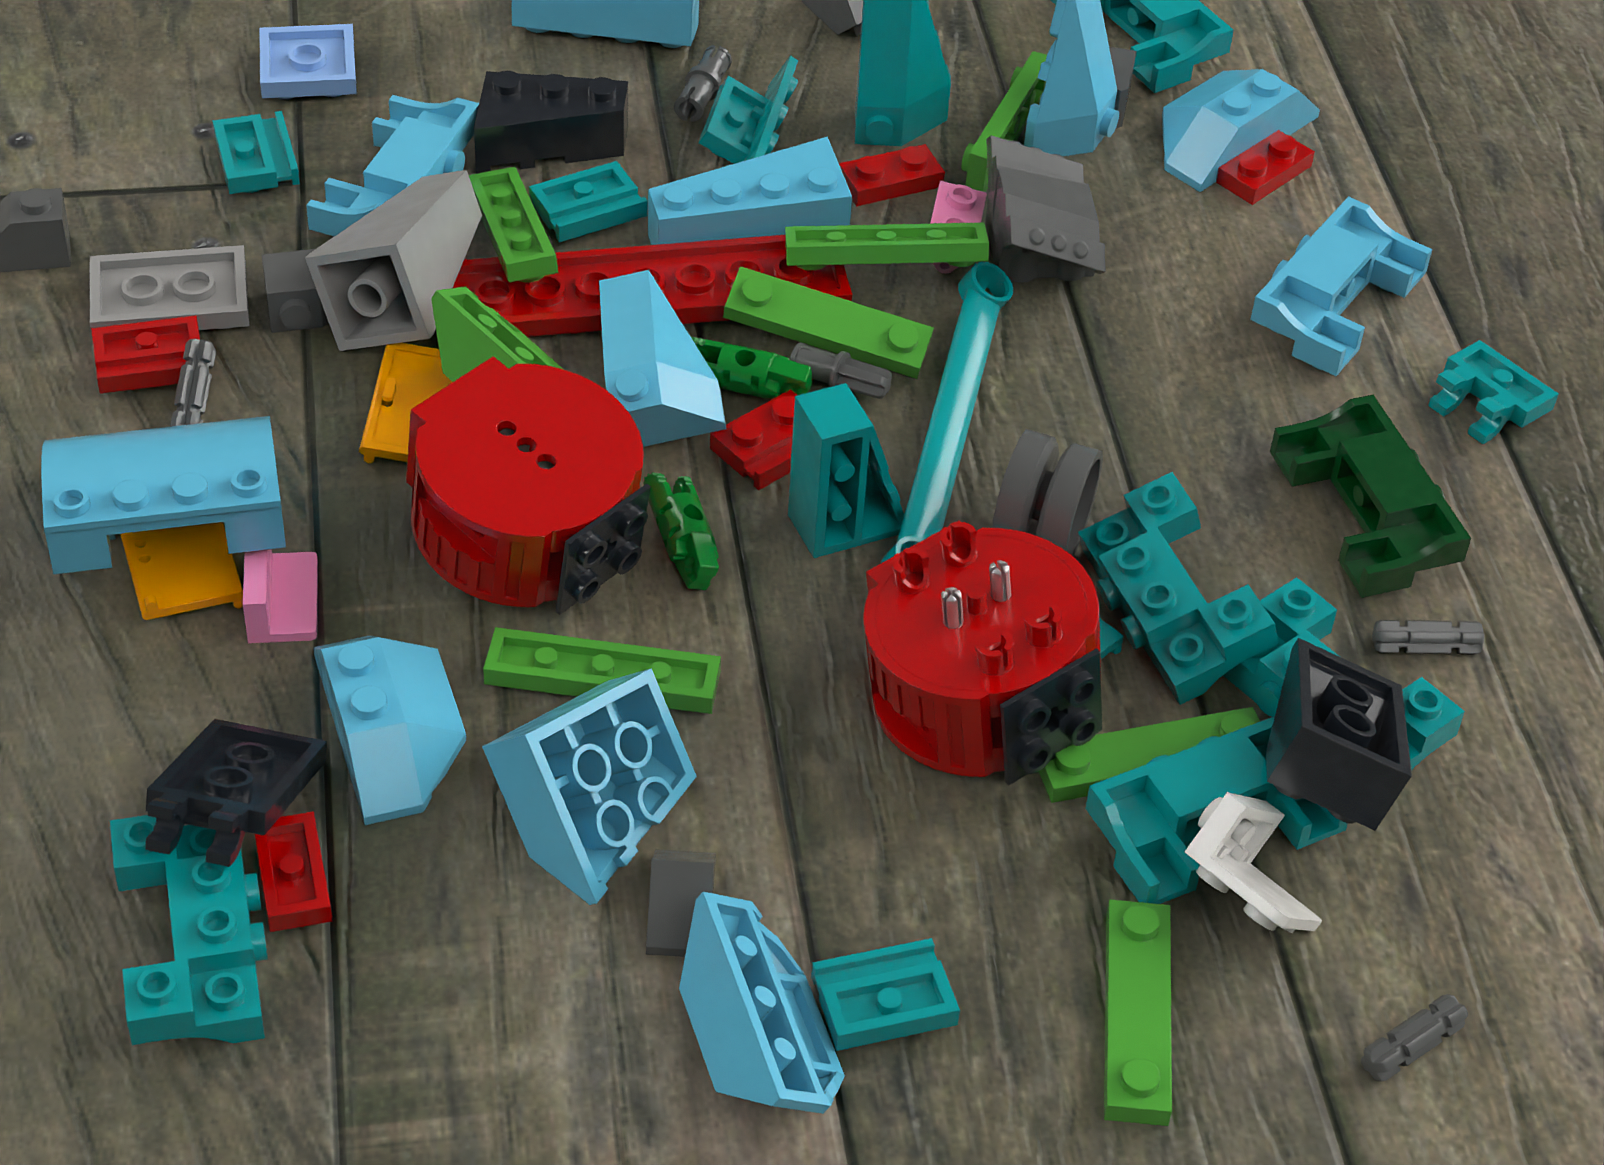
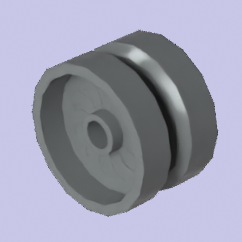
M1026 429L1019 438L1006 469L996 503L992 528L1012 529L1035 535L1037 532L1038 537L1056 544L1074 557L1080 544L1078 531L1086 528L1096 497L1102 470L1103 451L1073 443L1064 451L1058 461L1059 448L1056 437Z

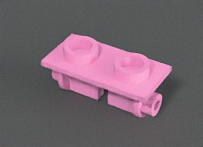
M940 181L930 224L980 223L987 193L974 190L966 185H955ZM947 262L933 263L939 272L945 274L951 273L958 268L949 265Z

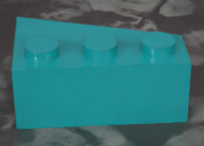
M844 383L795 396L788 517L812 557H821L899 535L905 515L900 504L899 493L891 480L888 471L889 466L874 425L848 385Z

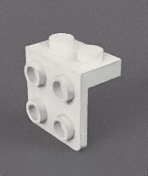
M1229 792L1223 798L1218 797L1213 800L1199 818L1198 826L1201 828L1185 850L1186 854L1200 864L1196 873L1209 885L1223 893H1227L1229 889H1232L1247 901L1243 908L1244 912L1254 921L1271 931H1274L1277 926L1290 933H1293L1295 929L1315 931L1322 920L1251 864L1285 815L1267 801Z

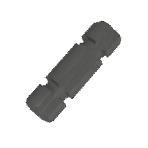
M190 339L185 345L183 359L186 360V364L181 366L174 405L177 406V411L172 413L170 427L200 424L204 421L200 417L206 410L212 378L209 369L214 367L216 349L213 343L208 340Z
M1379 620L1375 622L1372 640L1374 649L1379 653H1399V648H1405V653L1451 654V649L1455 648L1457 649V654H1478L1482 651L1484 633L1482 624L1477 621H1458L1457 626H1452V621L1406 620L1405 626H1402L1399 620Z
M1442 995L1429 1004L1430 1010L1421 1009L1386 1033L1388 1039L1382 1037L1367 1046L1363 1052L1364 1056L1361 1058L1364 1070L1370 1072L1376 1081L1388 1080L1401 1071L1399 1065H1410L1443 1042L1441 1036L1445 1038L1450 1037L1462 1029L1468 1016L1465 1005L1460 1004L1454 995Z

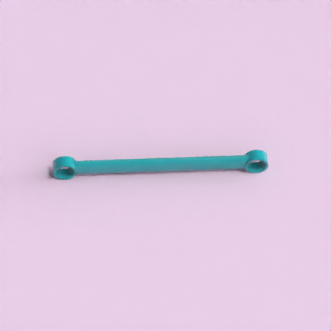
M975 263L958 283V291L963 303L897 543L884 555L881 563L902 552L904 549L910 548L939 532L944 526L998 313L1013 295V286L1009 277L1003 270L992 263ZM988 288L993 295L987 293L985 289Z

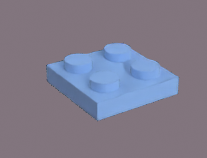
M353 24L259 28L262 98L292 99L305 96L338 97L341 95L357 94Z

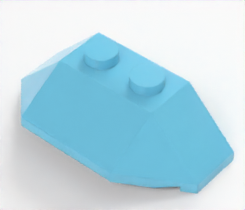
M1264 69L1222 71L1163 107L1164 170L1201 192L1216 182L1219 167L1277 130L1286 135L1293 134L1318 118L1320 109L1298 89Z
M365 636L313 647L315 660L364 825L424 812L432 799V792L445 777L466 742V732L438 649L375 636Z
M702 892L695 901L679 990L715 1091L769 1106L824 1114L832 1105L833 1098L838 1092L845 1075L804 972L780 939L759 922L763 916L752 901Z

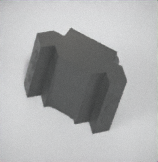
M992 135L986 139L988 197L985 228L994 265L1003 270L1011 281L1021 283L1032 281L1035 278H1058L1064 281H1076L1083 277L1094 276L1095 273H1105V243L1100 242L1099 221L1089 184L1084 183L1083 164L1065 159L1058 154L1043 152L1036 147L1021 145L1017 141H1008Z

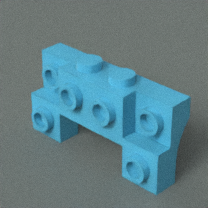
M392 95L389 99L390 119L385 120L376 117L372 122L374 146L381 147V149L363 171L364 187L328 178L324 183L325 203L310 200L306 205L309 230L336 236L421 177L463 170L465 155L462 151L474 136L479 103L458 97L443 103H425Z
M1348 196L1312 236L1305 235L1302 238L1294 256L1289 261L1282 260L1278 264L1272 279L1255 296L1250 320L1295 340L1291 356L1317 369L1337 376L1359 351L1365 329L1364 326L1340 316V314L1369 282L1387 292H1392L1405 298L1426 274L1432 249L1395 232L1376 215L1369 205Z

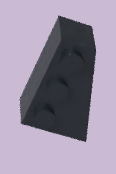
M486 71L474 126L476 174L491 171L492 165L519 162L520 169L535 168V160L563 156L565 163L624 156L628 131V81L612 80L606 77L592 79L565 77L560 74L534 75L520 74L513 71Z

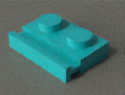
M282 111L275 112V118L262 119L261 114L212 120L214 137L229 194L253 193L263 189L278 187L277 181L291 180L292 185L300 184L299 170Z
M618 161L529 186V197L535 210L547 227L554 229L558 242L648 216V200L645 196H639L638 187Z
M932 938L812 962L811 979L813 985L816 984L819 1002L837 1051L958 1025L960 1009L942 962L937 960L935 955V944Z

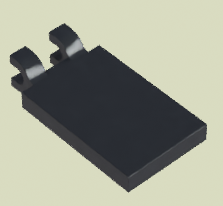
M214 719L147 788L146 811L148 816L156 818V823L152 833L146 838V850L170 855L180 840L184 824L216 830L214 841L206 851V862L230 867L239 854L245 833L265 835L325 764L327 741Z

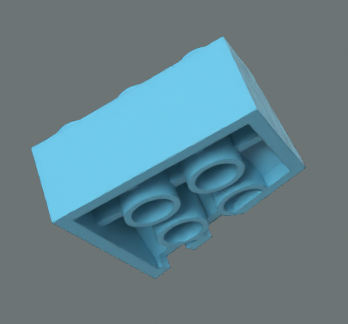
M652 668L608 680L482 746L529 857L589 905L599 902L608 890L606 883L619 867L628 865L638 852L636 845L652 825L661 823L697 777Z

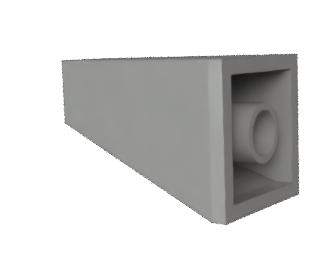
M467 170L421 177L305 257L339 351L430 339L434 334L436 326L431 298L436 290L453 288L482 217Z

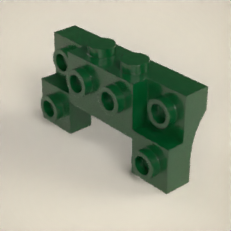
M1374 394L1349 399L1340 407L1316 419L1275 428L1270 453L1291 487L1330 479L1365 532L1344 537L1338 559L1362 598L1409 588L1412 586L1415 572L1465 561L1471 541L1470 535L1446 502L1440 486L1434 484L1421 465L1417 452L1408 446Z

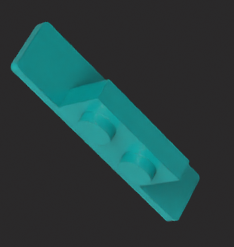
M792 56L788 57L770 82L765 97L728 75L719 87L698 143L711 150L715 155L725 158L733 164L770 154L779 138L775 131L783 122L789 109L784 104L789 100L798 84V79L793 77L798 60Z

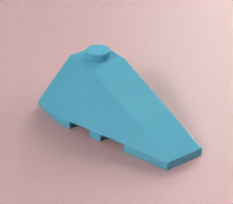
M645 270L599 280L606 390L630 413L640 432L643 447L727 429L718 380L650 271Z

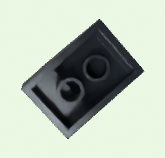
M1297 638L1291 650L1266 749L1267 782L1273 784L1278 791L1290 798H1304L1326 808L1340 821L1349 824L1357 822L1376 831L1412 777L1402 685Z

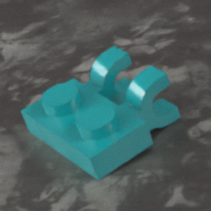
M1478 340L1448 357L1444 371L1438 374L1436 383L1442 386L1443 389L1437 395L1430 398L1428 406L1444 417L1460 405L1466 394L1471 393L1480 399L1475 410L1483 416L1477 422L1470 425L1467 434L1481 444H1485L1500 432L1508 420L1523 428L1553 410L1559 393L1481 340Z

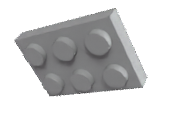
M244 245L90 256L91 328L194 315L197 316L199 330L249 326Z

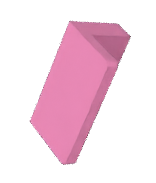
M272 549L245 552L243 611L248 644L315 640L317 638L318 598L317 554L315 552L272 553Z

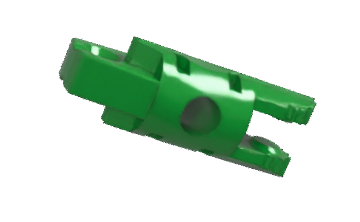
M691 337L717 378L722 390L766 399L776 398L790 389L797 395L809 393L812 384L810 366L790 361L789 358L772 352Z
M648 473L647 477H644L643 484L651 486L648 502L670 560L675 564L688 589L707 590L711 584V579L718 572L719 565L717 559L719 556L715 538L691 478L688 476L678 477L675 480V485H673V491H671L664 474Z

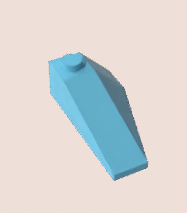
M1057 0L1049 31L1050 36L1057 38V40L1050 47L1045 62L1041 63L1038 79L1046 81L1039 105L1034 103L1030 106L1024 146L1036 147L1049 154L1070 156L1093 152L1105 136L1111 137L1119 120V111L1115 110L1117 85L1100 0Z

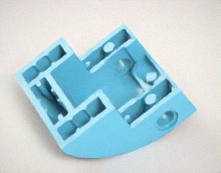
M270 416L44 440L41 455L43 526L53 574L112 568L110 540L116 539L115 534L224 522L229 554L286 547Z

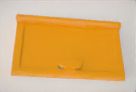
M406 343L386 345L359 447V452L364 455L365 462L373 463L375 457L407 462L411 409L452 383L443 374L439 349Z
M223 522L120 534L141 615L144 620L233 602L234 607L237 609L243 607V589L233 555L228 553Z

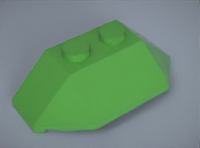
M467 287L436 290L432 296L431 301L443 374L452 382L493 356L507 368H511L519 363L547 365L563 369L498 312L485 306L478 296Z

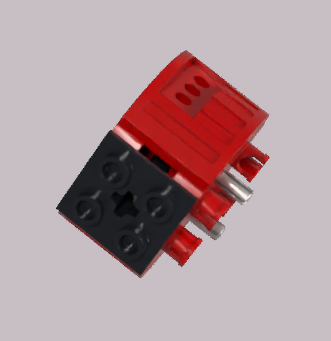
M494 356L411 409L406 483L413 488L411 526L421 554L435 572L448 583L473 597L491 603L512 607H537L542 602L557 600L556 612L560 615L577 602L582 604L589 601L607 580L617 573L623 575L629 572L637 564L642 554L641 543L644 525L648 519L647 507L651 486L645 484L640 488L644 451L640 432L635 421L626 408L610 392L581 375L561 368L539 364L517 363L511 368H507Z
M958 520L866 571L868 596L863 615L874 710L884 733L906 755L933 769L961 776L986 777L993 772L1004 771L1005 783L1009 786L1028 774H1034L1042 770L1051 760L1055 759L1057 752L1071 745H1084L1098 732L1102 731L1098 596L1095 586L1084 567L1063 548L1044 538L1012 529L982 527L976 531L974 526Z

